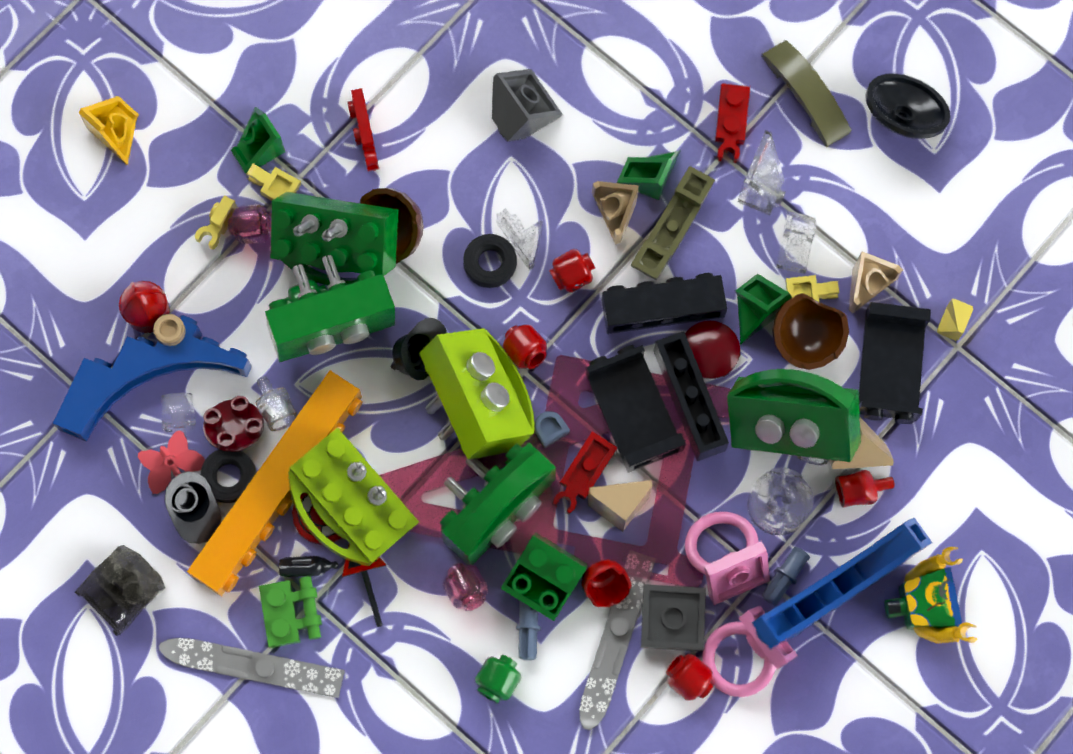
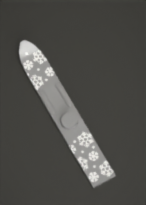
M631 550L624 566L632 585L629 595L622 602L611 606L579 709L580 722L586 730L596 727L604 718L609 707L643 601V585L649 583L656 561L655 558Z
M174 638L161 642L159 645V650L167 659L188 668L339 698L345 670L195 639Z

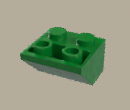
M534 532L500 589L552 621H555L587 569V563L537 532Z

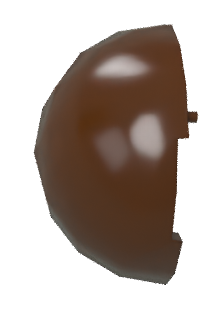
M393 188L372 189L363 195L360 199V204L398 209L396 264L412 255L420 244L424 230L423 216L419 206L406 193Z
M804 293L797 294L786 301L775 315L772 328L774 345L782 358L795 367L806 370L824 367L833 360L838 359L846 347L849 335L847 315L836 308L814 300Z

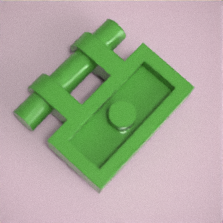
M311 576L299 578L301 590L292 592L290 580L259 586L269 648L301 643L299 630L304 629L308 631L309 640L321 638L319 626L322 625L321 615H317L315 599L318 596L316 588H313ZM303 602L304 618H296L294 603Z

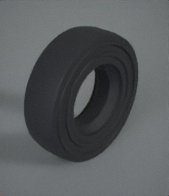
M484 234L476 237L469 243L464 252L463 264L467 276L475 284L485 288H495L505 284L513 276L517 266V256L515 249L507 239L496 234ZM485 251H495L501 256L502 263L498 269L486 271L478 263L480 255Z
M219 449L206 458L200 475L207 480L216 501L235 503L255 476L256 468L251 458L243 451L228 452ZM227 464L235 465L240 470L239 481L231 487L222 486L217 481L218 470Z

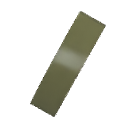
M784 40L762 54V58L777 79L780 77L783 79L812 120L810 125L826 147L851 133L852 130L830 90L811 64L791 43Z
M691 166L688 167L650 236L644 241L631 263V267L657 281L696 218L715 179Z

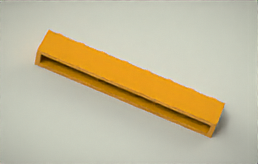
M329 370L189 567L187 573L221 597L225 591L231 592L239 580L237 574L243 566L248 567L257 554L255 549L260 541L263 540L265 542L271 536L275 528L272 524L279 515L284 516L292 505L293 501L291 500L292 496L288 479L289 468L337 427L343 433L345 429L343 423L349 415L354 416L363 403L360 400L362 395L359 388Z

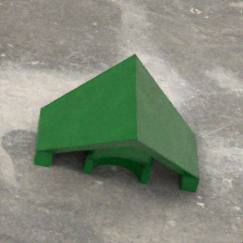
M255 107L237 147H233L231 152L247 174L252 164L261 167L285 153V149L279 133L267 115Z

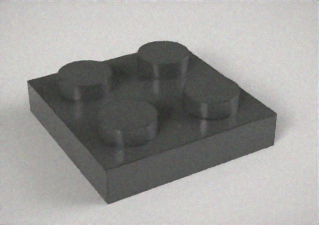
M644 584L640 648L703 652L706 588Z

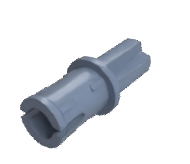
M793 547L792 552L782 566L775 569L776 575L762 593V597L768 603L777 605L790 585L797 582L795 578L811 557L799 547Z
M519 600V625L516 626V630L519 631L518 657L524 661H531L537 657V631L541 630V627L538 626V611Z

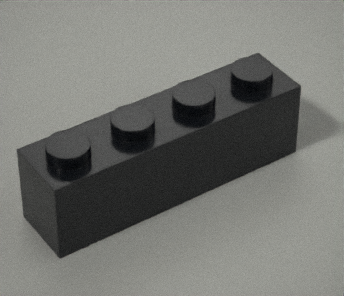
M702 273L697 275L695 279L684 280L683 277H673L666 280V283L654 284L653 281L638 283L637 287L631 288L616 285L607 288V291H603L601 299L607 334L725 318L727 312L722 276H713V273Z
M683 331L655 341L653 352L696 460L700 461L725 452L729 441L685 332Z

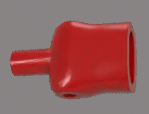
M860 470L849 475L835 477L836 491L842 508L874 504L878 499L877 491L893 489L895 487L892 476L874 480L871 472L868 470Z

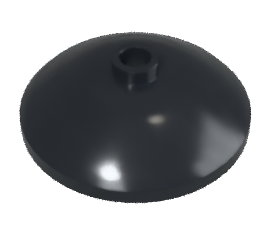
M896 73L883 74L874 78L866 90V103L874 118L882 126L900 136L912 139L932 138L944 132L949 124L950 109L944 98L930 85L917 78Z

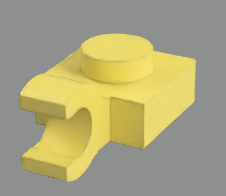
M252 164L247 172L248 180L256 185L263 186L260 194L271 201L286 192L296 193L301 186L300 180L277 167L270 174Z
M224 195L220 203L216 202L213 205L209 214L210 225L203 226L196 231V242L200 243L204 236L210 235L212 239L208 244L209 248L214 250L218 246L221 234H225L238 212L235 200Z
M816 275L786 278L785 280L786 291L792 297L804 293L819 302V298L836 299L840 293L838 281L817 283Z

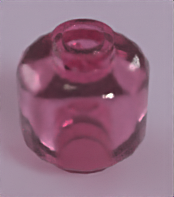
M259 204L239 206L228 220L229 232L241 244L264 243L271 235L272 213L266 207Z
M459 563L447 571L448 575L443 580V589L455 608L472 611L486 601L488 585L475 565Z

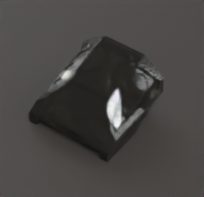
M121 545L90 573L75 593L78 596H83L114 629L113 633L118 636L166 588L161 575L139 553L125 545Z

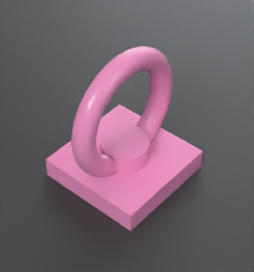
M714 512L698 519L688 530L685 538V553L692 566L706 575L708 594L713 605L770 581L767 550L762 541L759 542L753 525L744 517L732 512ZM716 524H729L741 530L746 538V548L731 552L712 563L705 561L699 555L697 541L700 534L708 527Z
M761 606L750 609L739 617L741 622H730L720 626L712 632L705 643L702 662L713 671L711 680L713 686L727 695L747 697L760 692L771 681L775 669L781 668L798 656L787 641L769 649L758 638L752 622L765 614ZM735 634L746 635L749 645L759 657L764 659L761 673L750 683L741 685L730 683L719 674L716 668V649L720 642L728 636Z

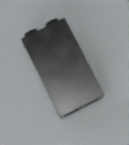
M870 302L865 315L858 391L859 412L864 415V418L882 420L883 417L895 418V422L900 424H912L913 421H917L922 415L923 408H919L924 338L925 327L930 322L931 309Z
M634 345L626 346L617 352L618 355L608 359L606 356L598 357L589 363L590 366L586 367V377L628 473L682 452L686 446L682 433L677 434L644 359L645 349L643 345L636 348Z

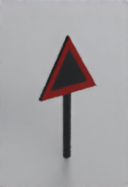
M380 557L370 566L345 559L342 577L362 573L376 625L381 627L382 620L367 571L387 565Z

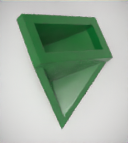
M681 150L649 157H628L617 183L638 185V193L659 201Z
M756 274L735 290L738 302L740 345L774 320L781 306L792 298L789 292L760 274Z

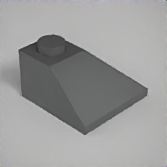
M532 69L496 73L493 76L492 120L498 127L499 133L507 142L526 139L563 115Z

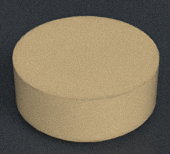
M165 314L159 317L153 328L157 340L165 346L179 344L184 339L186 333L182 320L173 314Z

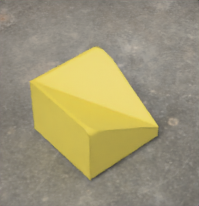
M951 299L944 311L937 328V333L955 341L959 340L971 317L973 306L957 299Z

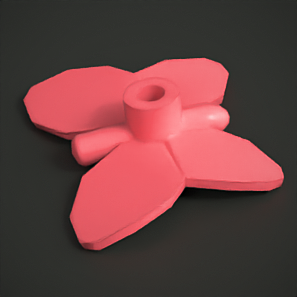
M180 430L176 431L169 439L167 448L165 446L160 447V452L144 450L138 453V459L142 465L150 470L148 486L153 494H158L166 489L171 481V471L174 476L181 473L178 468L186 472L199 471L205 461L203 455L195 450L188 449L187 439Z

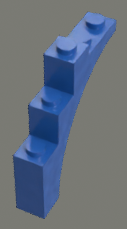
M180 315V319L185 325L186 333L184 339L177 345L165 346L158 341L154 347V343L144 337L138 336L136 340L127 336L112 369L110 363L100 358H95L94 361L84 358L53 421V425L59 431L87 442L99 420L114 403L134 388L156 377L176 371L194 369L221 370L248 377L252 365L249 359L246 358L247 354L238 349L230 348L229 351L219 347L220 344L208 337H203L200 340L202 332L196 325L197 322L190 317Z
M911 518L810 587L754 620L752 624L756 629L758 638L769 649L792 639L825 615L838 609L857 594L880 581L933 542L916 518Z

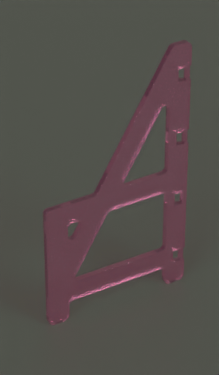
M565 355L558 356L554 366L545 412L553 411L559 414L568 426L570 434L544 449L534 432L521 445L524 448L530 442L556 467L555 481L539 496L538 499L542 503L538 510L525 522L520 520L513 523L517 529L512 537L501 547L497 548L493 544L490 548L521 554L534 532H537L556 545L559 543L574 546V556L586 562L587 568L600 560L610 559L611 561L615 560L626 570L628 576L675 586L699 587L703 581L704 574L695 569L687 556L680 554L677 550L694 461V452L664 377L661 374L651 373L677 434L682 433L686 446L684 451L662 459L646 544L644 546H637L558 530L554 527L553 523L557 504L556 506L552 505V501L561 489L559 482L564 474L569 447L586 441L592 431L599 436L610 433L598 404L587 408H581L578 404L579 396L582 392L593 393L586 377V367L590 366L589 363L591 361ZM706 384L718 417L729 418L727 395L731 389ZM462 449L379 475L419 521L409 532L443 539L442 525L440 524L442 518L451 510L457 514L462 511L422 501L423 494L446 487L444 482L449 477H452L458 483L479 476L465 463L467 457ZM507 453L476 459L488 470L495 465L501 469L506 466L507 458L505 455ZM651 562L668 565V576L648 572Z

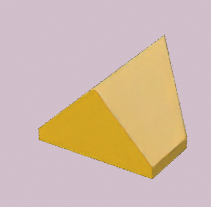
M119 96L80 108L79 115L86 128L128 166L139 114Z

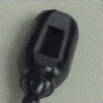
M319 556L285 557L279 560V575L283 577L318 576L331 568H338V562H330Z

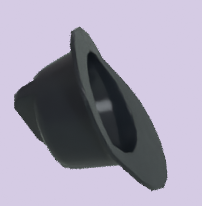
M425 318L418 322L408 334L395 342L392 350L393 362L390 367L393 370H399L401 373L409 375L417 381L425 380L429 374L425 370V365L419 353L436 335L447 333L445 326L435 318Z
M190 471L180 473L171 479L166 487L164 502L176 531L181 538L189 543L202 544L208 542L221 524L222 519L220 508L210 485L199 473Z

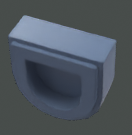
M553 411L541 413L534 422V432L544 449L570 434V430L562 417Z

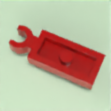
M721 83L715 142H723V144L720 145L717 152L718 161H722L723 153L726 151L733 154V163H737L739 160L740 149L736 144L744 145L750 86Z
M363 89L351 90L353 101H348L347 104L350 118H357L358 127L353 128L356 146L362 145L368 172L379 170Z
M592 431L560 480L559 484L566 489L556 494L552 505L556 506L560 499L565 498L569 501V508L565 513L568 515L572 513L577 504L576 496L584 500L589 494V488L595 485L618 447Z

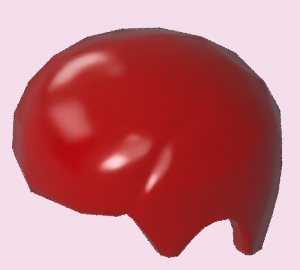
M610 559L600 560L591 564L583 573L581 584L585 595L596 607H611L622 602L629 595L632 586L626 570L615 560L611 561Z

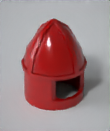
M131 282L120 296L119 310L121 316L133 329L140 333L154 332L153 328L156 320L165 314H170V307L165 292L159 285L153 282Z

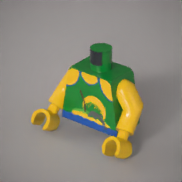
M947 547L942 551V554H937L920 561L905 575L904 583L898 587L900 598L884 601L887 618L904 616L905 625L908 630H914L917 636L935 644L958 642L960 639L968 643L976 642V637H966L967 629L971 627L976 628L977 626L969 622L962 623L951 567L945 568L946 565L953 566L962 563L963 559L951 561L949 557L950 552L958 549V547Z

